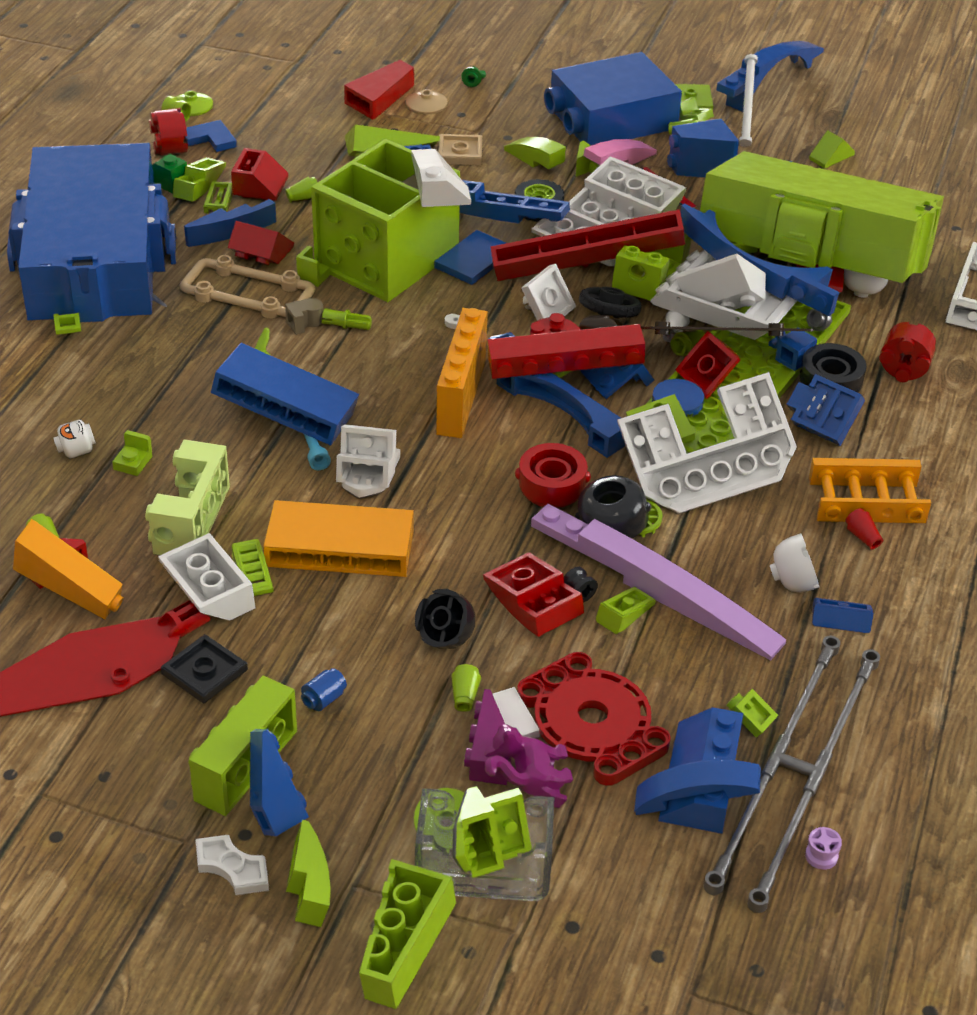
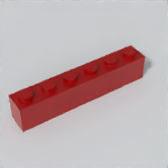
M640 324L487 339L488 362L492 379L645 363V340Z

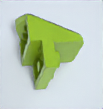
M477 786L468 788L465 791L453 827L452 857L462 872L470 871L472 878L504 869V860L532 852L523 796L519 788L486 798L483 797Z

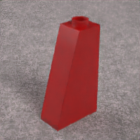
M398 60L345 84V104L372 120L377 118L414 86V67L402 60Z

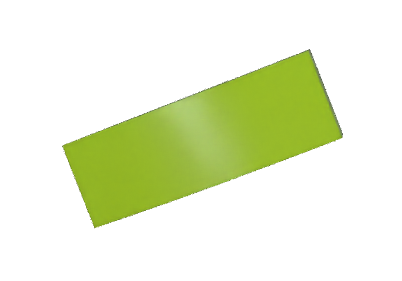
M525 137L504 146L505 151L533 168L542 165L547 169H551L565 162L566 147L547 138Z
M206 157L186 165L185 175L174 179L173 197L192 202L199 199L209 190L211 182L217 181L226 167V162Z
M302 820L294 841L286 892L299 895L295 921L322 927L330 906L331 887L329 869L325 853L309 821Z

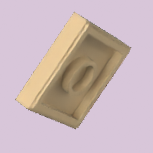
M439 134L438 153L448 164L481 165V135Z

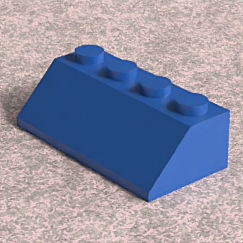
M712 707L680 721L677 727L669 768L700 761L735 760L743 713ZM723 790L668 800L667 810L660 811L658 821L723 834L729 799Z

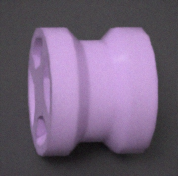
M826 827L814 829L809 835L808 846L805 851L807 862L817 869L826 870L834 867L838 861L842 845L840 835L835 830Z

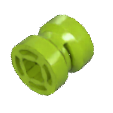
M168 96L163 101L161 110L181 108L185 122L190 118L192 112L190 103L184 100L179 101L178 98Z

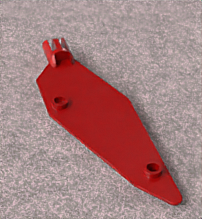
M189 599L159 617L69 633L0 672V717L118 695L160 671L161 666L173 658L180 638L208 623L211 618L207 614L200 613Z

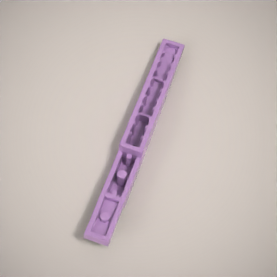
M547 504L532 517L531 527L623 574L624 584L631 588L635 586L653 597L656 601L770 661L786 644L784 637L711 586L656 552L594 519L587 524L550 504Z

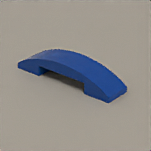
M735 760L700 761L669 768L649 777L637 786L634 811L636 815L667 810L668 800L723 790L728 799L760 793L761 768L759 764Z

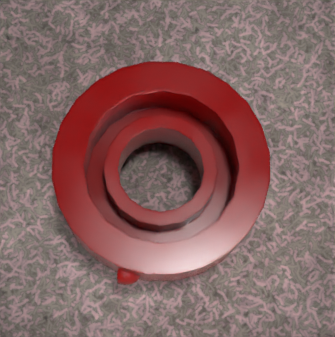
M544 443L529 448L521 456L519 468L515 470V477L519 481L520 490L530 502L540 507L550 504L556 508H563L575 503L580 493L586 487V483L590 481L591 474L587 471L588 466L585 457L578 450L559 443Z

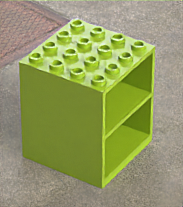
M384 139L313 185L311 193L314 259L318 260L319 264L330 267V275L386 302H390L435 269L434 261L459 243L460 205L422 207L419 190L402 183L407 178L415 175L411 150ZM452 168L455 171V173L460 177V171Z

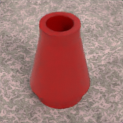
M859 508L851 512L845 519L847 530L865 543L870 550L876 549L883 543L884 539L881 537L870 512Z

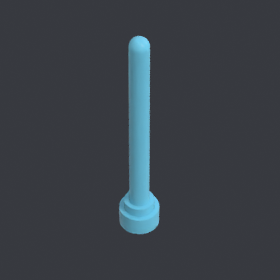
M304 434L310 449L307 458L311 468L317 471L326 469L331 463L328 451L319 445L317 439Z

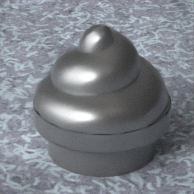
M811 309L807 314V324L815 331H824L832 322L831 315L827 316L815 309Z

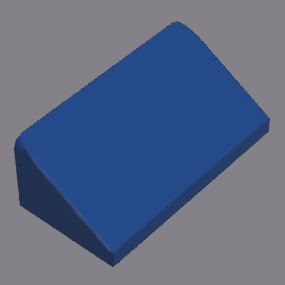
M823 598L813 599L812 624L814 626L870 633L873 620L872 606Z

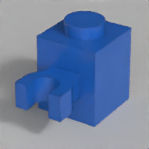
M784 331V336H775L776 338L770 340L768 345L777 349L776 361L796 371L802 367L804 353L817 344V338L805 331H791L788 334Z

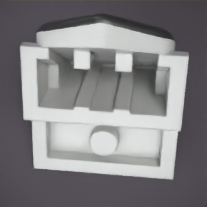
M346 424L341 426V453L337 455L336 482H342L343 489L359 499L380 494L388 488L394 476L395 467L400 459V449L396 448V430Z

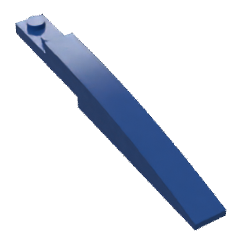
M462 180L468 186L471 198V205L459 206V213L520 223L525 216L530 219L543 218L553 222L562 221L570 211V202L490 192L485 191L483 182Z

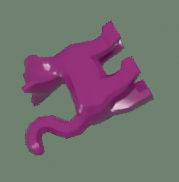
M508 724L499 726L497 734L493 737V747L486 750L484 754L486 757H489L485 763L486 773L493 777L498 769L508 782L518 786L525 793L553 807L560 808L567 801V796L560 794V788L566 783H571L573 777L571 770L568 768H563L561 771L555 769L554 762L555 760L568 757L566 746L559 744L553 748L536 738L522 736L517 728ZM503 757H513L515 759L516 770L510 764V762Z

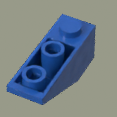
M255 729L250 732V807L263 834L278 836L302 822V820L309 818L305 810L307 803L302 793L296 790L291 780L293 778L292 770L282 760L278 752L280 746L275 735L269 732L268 729Z

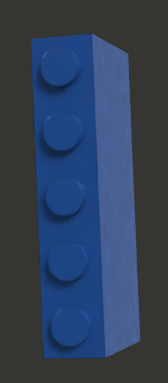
M243 343L237 346L216 371L210 392L328 445H332L341 432V426L347 424L352 417L359 394Z

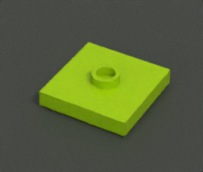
M675 84L682 91L681 101L695 97L698 109L713 110L710 85Z

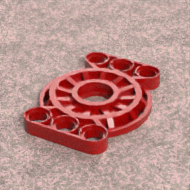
M570 653L525 677L517 685V692L526 707L535 708V722L539 728L540 735L546 743L553 748L559 744L565 745L568 757L594 762L593 777L601 785L612 786L665 756L669 751L670 733L663 727L651 726V707L641 689L629 679L619 674L601 669H592V659L586 653ZM575 663L583 664L586 668L583 670H575L571 667V665ZM550 676H558L562 679V681L559 683H552L548 681L547 678ZM526 689H534L538 691V694L535 696L525 695L523 691ZM642 705L646 716H641L640 707ZM587 708H595L605 712L608 716L602 722L589 723L581 719L578 712ZM540 714L545 718V723L543 724L540 718ZM659 738L664 744L655 746L650 744L648 740ZM626 752H636L640 755V758L631 760L626 758L624 754ZM602 766H612L616 771L612 774H606L600 771L599 768Z

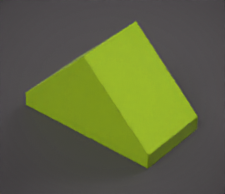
M827 130L810 154L809 160L825 169L853 156L855 151L844 139Z

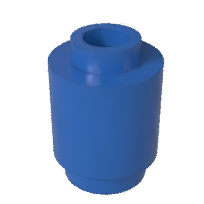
M337 669L323 670L301 687V700L307 708L321 711L343 694L344 689L347 687V682L342 673Z

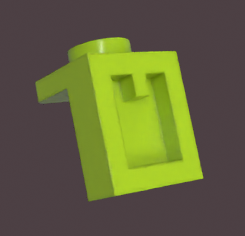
M127 430L124 433L125 446L112 461L113 470L138 476L153 457L151 439L148 435Z
M753 689L744 696L740 693L736 694L726 704L730 711L743 713L742 724L756 738L778 716Z

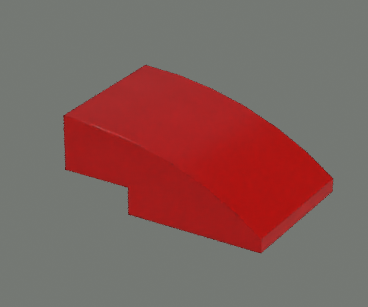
M530 552L483 574L485 582L502 605L537 637L584 614L582 593L564 583V576L561 571Z

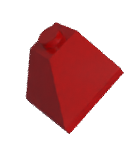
M707 331L677 366L675 371L685 380L698 385L704 393V398L708 399L741 359L722 340Z

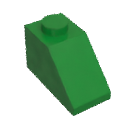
M169 154L152 164L154 184H161V189L173 194L174 179L185 175L187 161Z

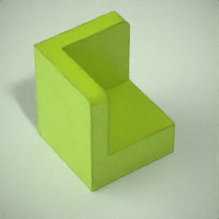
M307 246L296 256L297 274L300 280L309 281L314 286L319 287L330 276V267L321 265L318 260L313 259V247Z

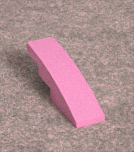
M615 139L585 148L584 156L599 165L610 156L633 165L655 155L657 150L641 141Z

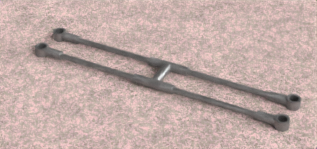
M826 636L823 638L821 653L816 661V668L784 733L779 736L761 772L760 793L753 794L724 855L719 857L713 871L708 872L705 876L704 890L707 893L718 895L723 891L724 877L732 863L731 857L768 782L773 779L780 765L807 775L809 778L803 788L804 794L768 871L763 874L757 888L749 893L747 904L751 911L762 913L767 909L769 893L776 880V871L810 798L815 795L832 758L833 748L863 684L867 682L872 670L878 668L880 654L877 651L869 649L863 652L860 663L861 667L856 676L857 681L825 749L821 750L814 765L789 756L785 752L791 742L792 732L823 669L827 668L832 656L837 655L839 652L840 640L837 637Z

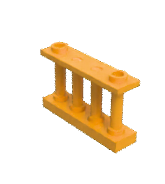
M812 458L809 474L810 485H822L824 497H820L817 521L845 522V519L851 512L862 508L864 511L870 512L874 522L926 523L931 500L917 499L914 488L917 487L922 468L920 460ZM833 485L849 486L851 498H836ZM860 486H876L878 498H863ZM887 486L903 487L906 499H890Z

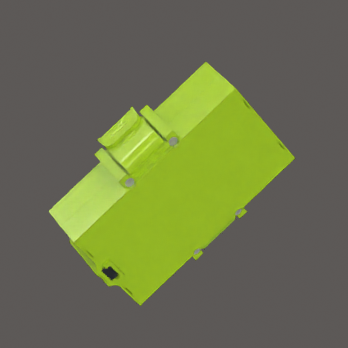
M743 151L706 173L700 211L703 213L708 210L715 212L717 225L729 241L760 248V252L768 254V258L815 268L816 264L819 267L827 266L830 268L834 266L903 283L911 274L922 273L928 267L944 196Z

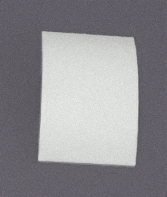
M610 156L585 179V187L569 201L570 211L562 221L553 222L549 219H541L532 228V233L546 236L676 210L686 192V187ZM616 259L600 261V263L607 266H615Z

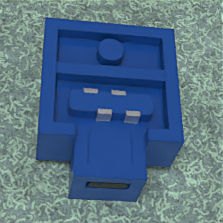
M815 374L809 386L798 382L787 402V406L794 412L791 421L795 426L841 446L865 399L862 394Z

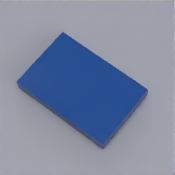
M476 230L434 261V268L473 285L494 269L490 246L505 244L506 242Z

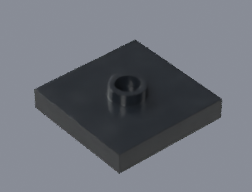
M206 634L202 635L161 666V674L203 704L248 670L246 661Z

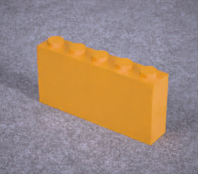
M462 308L437 384L436 435L455 438L463 437L486 361L488 311L476 308Z
M274 500L263 546L267 567L407 577L414 532V510Z

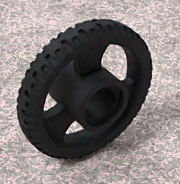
M589 287L583 289L579 296V301L585 308L599 315H612L614 318H631L639 315L641 312V302L636 297L626 294L617 288Z

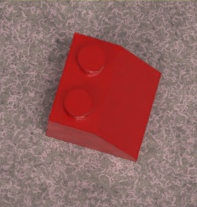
M235 221L227 248L234 251V256L248 260L250 256L256 258L255 262L269 266L270 262L279 264L294 247L295 242L277 231Z

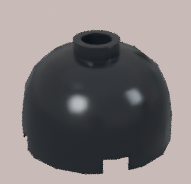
M436 589L432 592L434 594L430 595L427 599L423 598L418 605L415 613L416 631L420 632L423 642L438 649H455L463 645L471 637L475 628V612L472 604L463 595L449 589Z

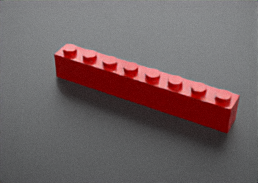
M680 209L490 247L497 281L539 274L552 264H556L558 269L616 259V255L625 245L636 246L645 253L685 245V236Z

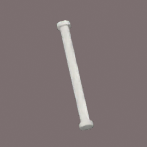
M754 54L745 56L747 66L742 137L739 138V144L743 147H748L752 144L750 132L755 64L758 60V57Z

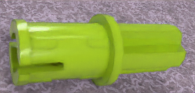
M325 308L322 314V318H325L322 319L323 324L343 326V329L351 327L369 330L372 324L371 316L350 313V310H345L344 312Z

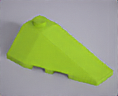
M354 125L345 135L348 156H355L356 158L384 139L403 147L412 145H430L431 147L440 141V136Z

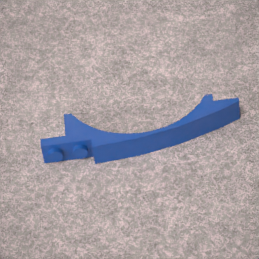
M806 41L782 42L754 53L758 60L755 64L753 94L766 74L782 59L789 56L791 62L796 63L798 57H800L805 68H810L812 60L823 53L824 48ZM745 59L742 60L740 69L717 83L716 91L727 95V106L743 112L747 66Z
M686 204L682 205L680 213L684 232L716 260L738 254L766 273L765 291L780 299L789 296L827 316L834 313L839 292L828 287L833 269L827 266L817 268L789 267L756 258L736 247L722 234L717 225L714 211L708 210L703 213Z

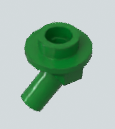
M475 66L468 67L462 72V82L468 87H476L480 84L481 79L485 78L486 72L478 70L479 68Z

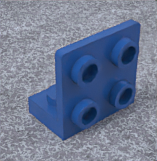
M643 363L580 370L605 399L610 397L631 378L636 382L641 380L646 386L654 381V378Z

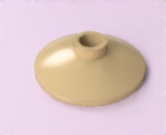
M429 89L412 93L406 98L407 108L418 114H436L446 109L448 104L447 98L444 95Z

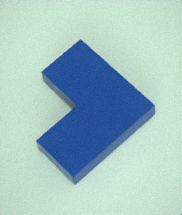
M221 120L186 127L187 136L183 140L185 143H188V146L210 142L216 152L237 147L236 139Z

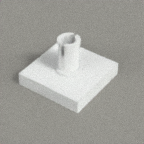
M556 264L547 266L521 288L525 295L523 297V304L529 303L525 308L532 309L537 321L550 317L554 313L566 316L576 307Z

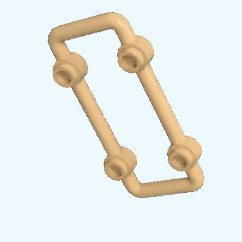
M221 255L217 260L210 258L200 259L180 283V289L186 294L194 295L198 302L205 303L215 300L261 311L262 316L265 318L286 317L285 307L280 306L277 298L269 296L261 302L215 291L208 281H200L196 286L191 284L204 268L216 269V273L220 276L237 274L280 284L281 288L288 292L298 289L304 290L297 301L311 298L315 293L314 284L309 281L300 280L299 275L294 270H287L283 275L236 265L229 255Z

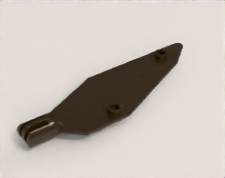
M612 315L589 316L584 318L579 325L580 330L623 326ZM655 321V326H641V330H655V334H670V330L768 331V336H784V331H814V329L784 328V323H768V328L670 327V322Z

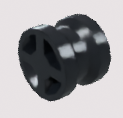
M574 567L564 576V583L582 593L583 603L592 598L598 588L597 581L592 577H587V572L582 567Z

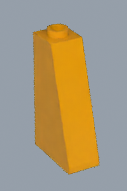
M31 519L15 540L14 571L103 619H106L111 611L116 612L124 599L121 596L123 584L38 522Z

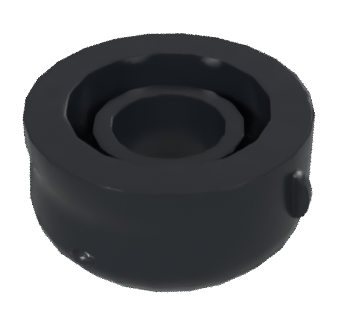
M835 343L818 344L809 348L803 355L802 369L799 375L800 383L809 386L814 375L817 374L859 393L864 382L867 368L866 361L860 353L845 345Z
M617 475L605 476L588 484L580 493L577 506L578 512L575 514V518L587 524L596 519L632 539L646 527L651 504L646 501L643 489L634 480Z

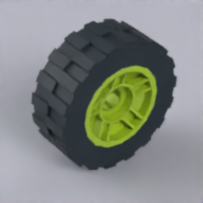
M536 179L522 182L516 187L514 195L564 201V190L561 189L560 185L549 180ZM527 216L524 217L526 220H532V221H535V222H538V221H540L541 219H543V218L530 219V218H528Z

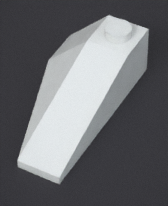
M436 149L411 150L422 207L471 205L468 186Z

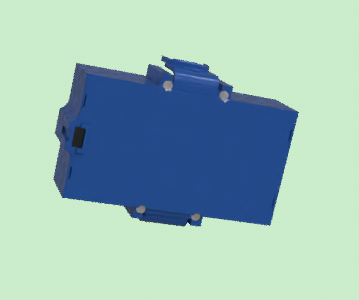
M150 143L33 147L28 189L16 191L17 201L13 203L11 209L7 245L10 272L15 271L16 261L18 264L27 320L54 319L53 314L65 315L79 313L80 322H102L113 316L152 315L153 272H165L162 237H165L166 252L171 256V264H176L175 224L170 223L168 201L162 196L161 184H154Z

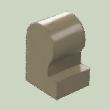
M308 298L285 304L286 322L296 335L305 333V328L308 326L316 327L322 324V319H324L322 318L323 303L319 299Z

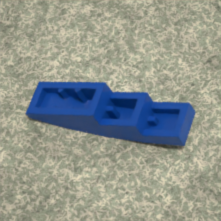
M268 199L253 207L244 204L228 212L221 208L184 225L186 246L192 247L230 239L235 221L262 228L276 223L275 202Z

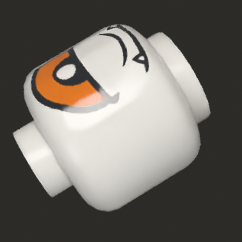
M82 420L60 425L57 429L58 436L53 437L58 452L64 451L68 458H75L90 453L93 448L92 445L96 444L90 424H85Z

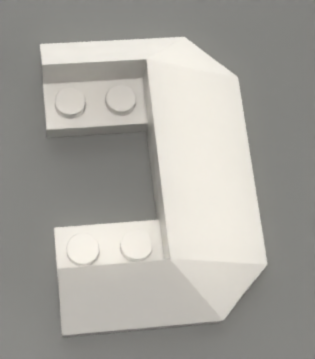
M769 372L718 388L719 398L735 438L687 454L669 404L617 420L640 487L643 489L646 498L680 514L781 481L797 446Z

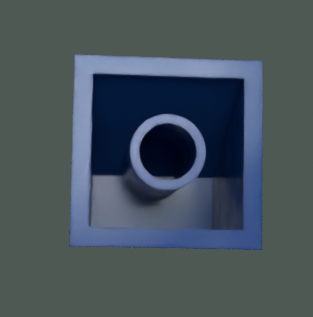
M721 118L672 126V135L669 137L670 154L667 156L668 166L678 176L705 178L706 173L737 155L739 140Z

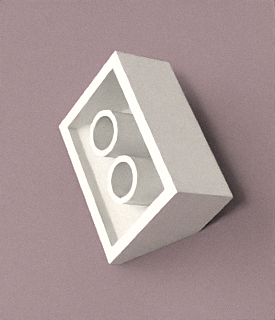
M738 254L676 274V279L682 293L732 310L744 306H752L757 302L765 300L766 273Z
M210 533L158 556L160 563L200 613L232 620L255 609L252 583Z

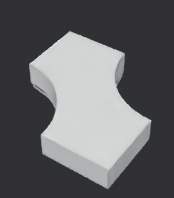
M229 835L195 839L199 873L208 872L224 877L232 885L235 895L269 891L265 856L243 853L232 844Z

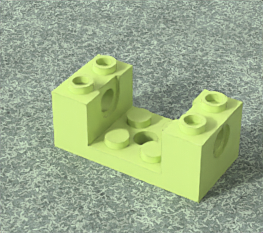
M183 440L179 450H175L172 462L173 466H176V470H178L175 476V486L179 488V497L157 493L153 503L149 504L146 509L145 518L146 521H149L150 526L148 540L152 542L153 554L162 555L210 532L230 488L226 446Z

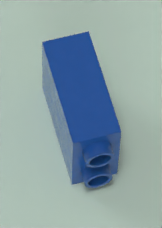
M643 52L552 70L551 88L545 89L544 102L547 111L550 114L555 113L561 119L569 135L574 134L580 142L585 141L592 146L615 139H634L669 131V123L679 121L682 91Z

